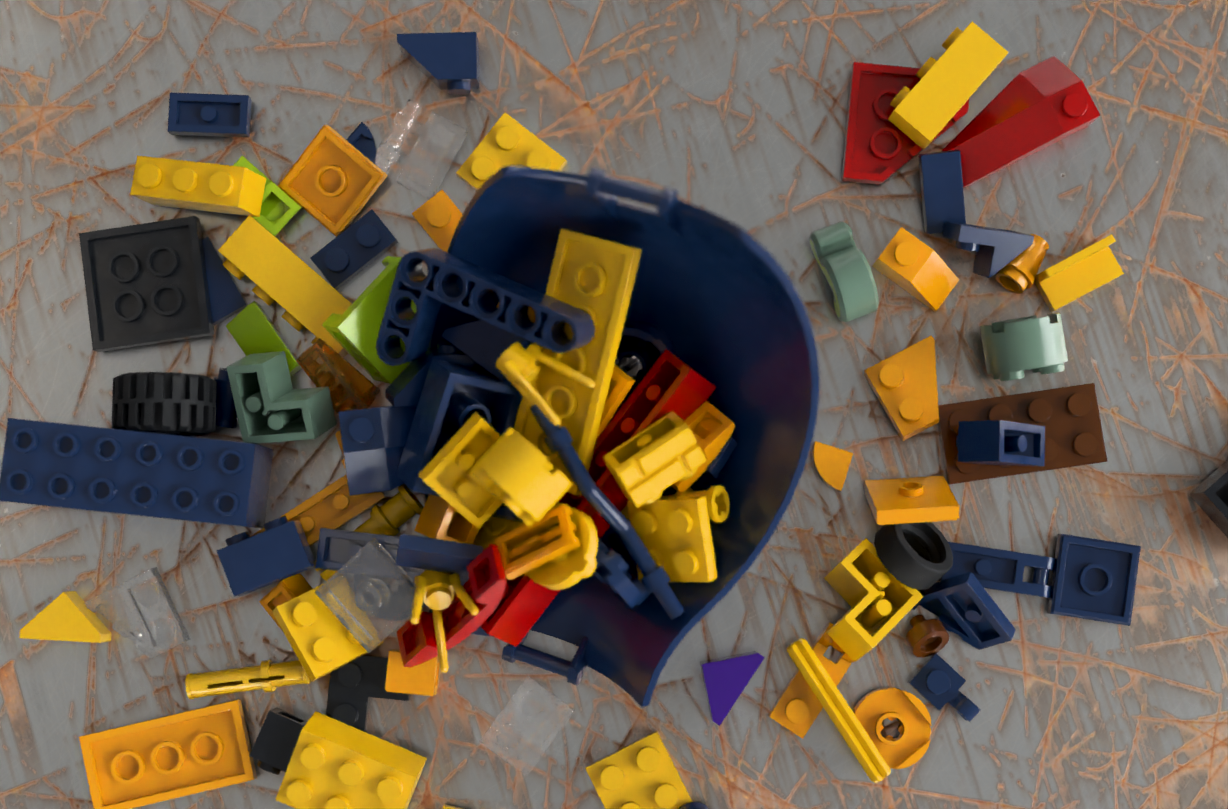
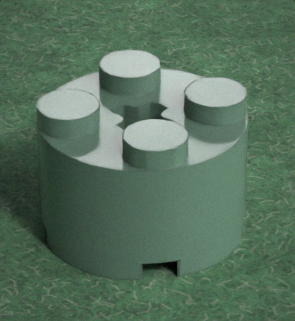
M1061 313L1047 314L1048 316L1037 318L1036 315L994 322L992 325H981L980 332L987 374H993V379L1009 381L1025 378L1024 370L1032 369L1033 373L1040 372V374L1065 371L1064 362L1068 361Z

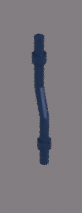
M533 405L529 409L546 435L544 441L552 454H558L584 498L619 535L644 577L641 578V581L648 592H654L670 620L684 613L685 610L668 584L671 579L663 566L658 568L632 524L597 487L572 447L571 443L574 440L566 427L561 428L560 425H553L540 409Z

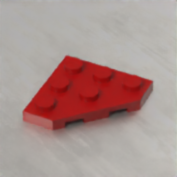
M853 62L841 181L881 185L923 150L888 120L895 109L890 105L891 101L905 86L910 90L914 88L921 80L916 76L920 68ZM969 99L931 143L968 113Z

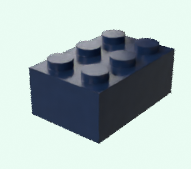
M432 358L396 475L414 492L440 496L418 474L475 412L502 436L509 427H513L522 396L509 381H501L489 371Z

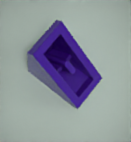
M753 651L700 662L710 716L713 722L719 726L721 725L765 657Z

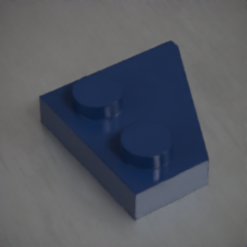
M972 572L934 583L929 589L918 590L924 597L912 609L915 610L918 605L938 616L937 619L942 622L947 631L958 634L963 641L978 650L1012 641L1016 629Z

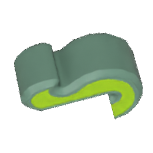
M840 221L811 232L809 236L810 246L818 265L833 291L835 312L838 319L842 322H848L876 312L879 307L876 283L866 257L854 242L853 232L849 225Z

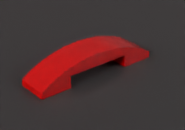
M490 544L467 566L469 580L462 586L478 608V614L472 615L456 593H454L455 596L450 606L442 610L447 650L459 644L476 631L494 612L503 597L506 588V577L498 545ZM421 611L417 624H412L409 619L396 631L403 667L411 668L438 656L433 613Z

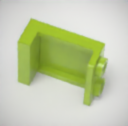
M387 256L382 261L386 268L342 315L332 313L322 324L374 380L389 384L410 363L407 362L396 366L387 365L380 359L376 350L377 337L397 268L402 258ZM411 300L412 311L416 314V305ZM400 338V346L405 352L404 341Z

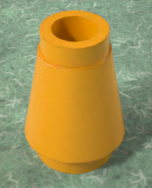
M1030 234L1034 236L1033 244L998 271L995 276L998 283L1010 292L1021 294L1025 289L1032 287L1046 252L1049 249L1047 241L1036 234Z

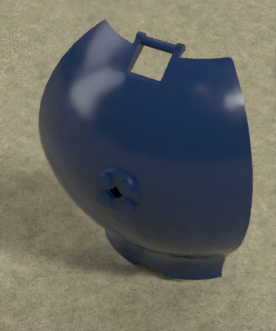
M505 166L490 176L477 190L456 227L447 252L545 294L560 229H568L642 249L615 360V365L633 378L635 382L613 417L667 349L717 387L707 401L735 424V429L730 437L738 445L717 478L703 473L690 486L694 491L709 490L714 485L723 486L729 497L730 508L725 522L715 523L709 519L718 578L711 582H668L685 610L684 613L670 620L654 592L631 612L612 594L613 591L605 583L602 584L592 574L587 578H581L579 582L568 588L561 589L530 629L578 646L579 648L572 661L522 645L527 639L528 633L517 647L508 643L502 651V659L514 663L515 660L536 666L567 677L568 683L577 686L580 684L584 670L588 666L619 685L641 707L650 705L658 678L678 644L750 568L773 535L791 502L811 447L819 405L820 377L818 353L812 325L802 299L789 276L775 258L739 226L712 212L679 200L676 189L665 187L663 190L607 176L605 170L592 168L589 175L584 176L547 169ZM617 197L658 207L657 212L621 203ZM458 276L457 285L460 291H463V281ZM493 291V303L495 304V306H497V304L499 303V296L495 291ZM442 302L428 348L437 347V342L447 341L442 337L445 329L481 319ZM474 361V368L486 370ZM633 559L624 561L629 567L626 571L632 577L635 576L639 579L635 561ZM459 575L462 585L469 580V576ZM481 627L472 633L473 635L491 636Z

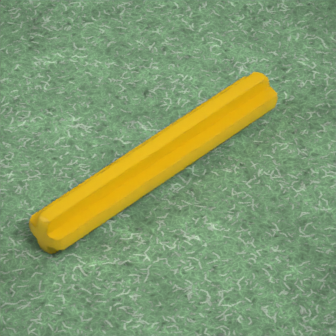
M799 638L787 647V652L870 780L874 783L882 781L891 773L889 766L807 640Z

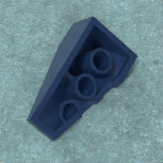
M418 405L385 406L338 412L350 496L390 491L405 484L396 475Z

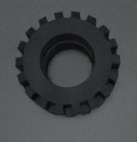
M134 372L121 374L113 378L111 428L176 436L209 434L216 430L217 382L207 376L186 373Z

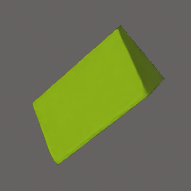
M253 301L226 325V328L246 356L249 354L285 351L290 377L303 369V366L257 302Z

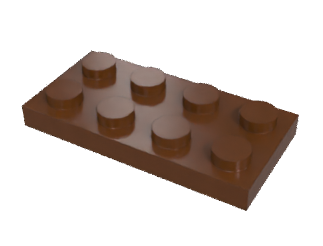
M1094 383L938 405L939 422L937 425L948 485L1107 462ZM1003 420L1045 426V466L983 465L958 462L956 439L959 421Z

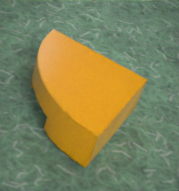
M814 441L812 458L818 474L828 486L837 491H842L853 453Z

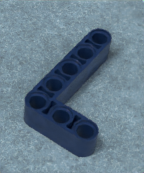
M429 248L409 252L401 258L377 337L376 350L380 359L391 366L420 359L428 350L442 302L559 353L587 345L594 336L595 327L592 318L583 310L446 251ZM423 260L428 268L427 276L422 269ZM458 276H460V278L463 281V291H460V289L458 288ZM493 291L499 296V307H496L493 303ZM411 300L416 305V314L412 311ZM529 306L535 311V324L529 319ZM565 322L569 323L572 327V340L565 334ZM400 338L404 341L405 352L400 346Z

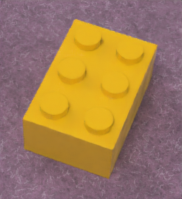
M315 711L301 730L275 800L295 809H407L427 758Z

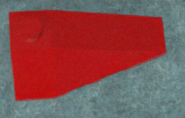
M1053 56L1020 72L941 152L960 150L963 188L1088 127L1100 116V113L1083 81Z

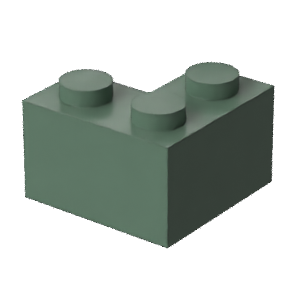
M285 351L249 354L226 367L243 443L258 444L316 439L337 425L329 386L293 389Z

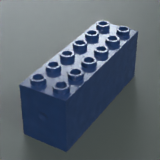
M8 418L0 476V501L264 528L274 450L253 443Z

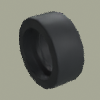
M932 522L884 525L875 534L874 545L879 559L897 580L908 587L917 590L929 589L953 566V554L950 545L942 532Z

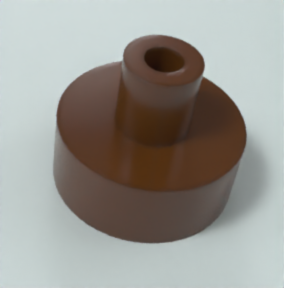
M916 615L910 620L909 623L912 629L906 635V642L916 657L931 656L939 652L948 643L949 634L940 620H926L923 615Z

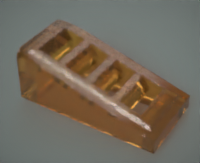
M321 338L299 355L296 360L316 387L329 386L333 409L338 415V412L368 409L380 392L377 386ZM320 358L323 364H319L316 359Z

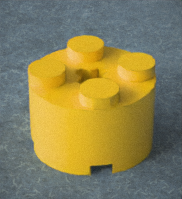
M511 427L488 449L470 471L528 527H531L535 522L538 523L572 486V483L559 469L555 471L554 467L548 462V459Z

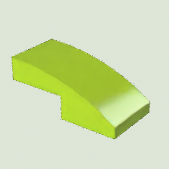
M242 155L233 166L246 167L266 178L260 217L253 218L273 236H276L301 207Z

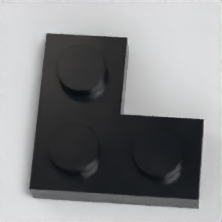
M363 655L330 673L326 716L366 732L370 697L409 701L411 694L387 692L385 690L388 657Z

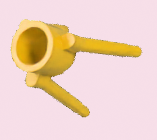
M519 342L512 344L499 357L495 367L517 389L530 408L536 405L553 425H559L560 419L530 384L540 371V368L536 365L537 361L588 388L594 387V381L544 354L533 343L527 349Z
M425 570L421 575L414 578L416 589L410 622L412 624L418 623L423 602L432 609L440 670L446 673L448 671V657L442 610L450 606L455 596L454 592L472 615L478 614V608L462 586L458 574L451 575L445 572Z

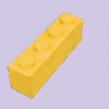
M249 215L218 249V252L227 259L222 265L239 280L245 275L256 284L251 291L267 305L270 306L276 301L286 311L281 317L297 331L300 332L305 326L316 337L311 343L328 358L333 353H336L344 359L348 352L322 324L332 313L342 315L352 303Z

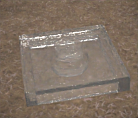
M373 538L317 589L315 593L366 651L370 653L411 616L416 588L415 582L401 566L395 565L393 557L376 538Z

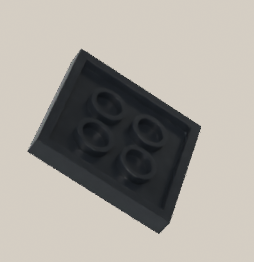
M190 216L79 233L93 351L102 352L214 335L200 218Z

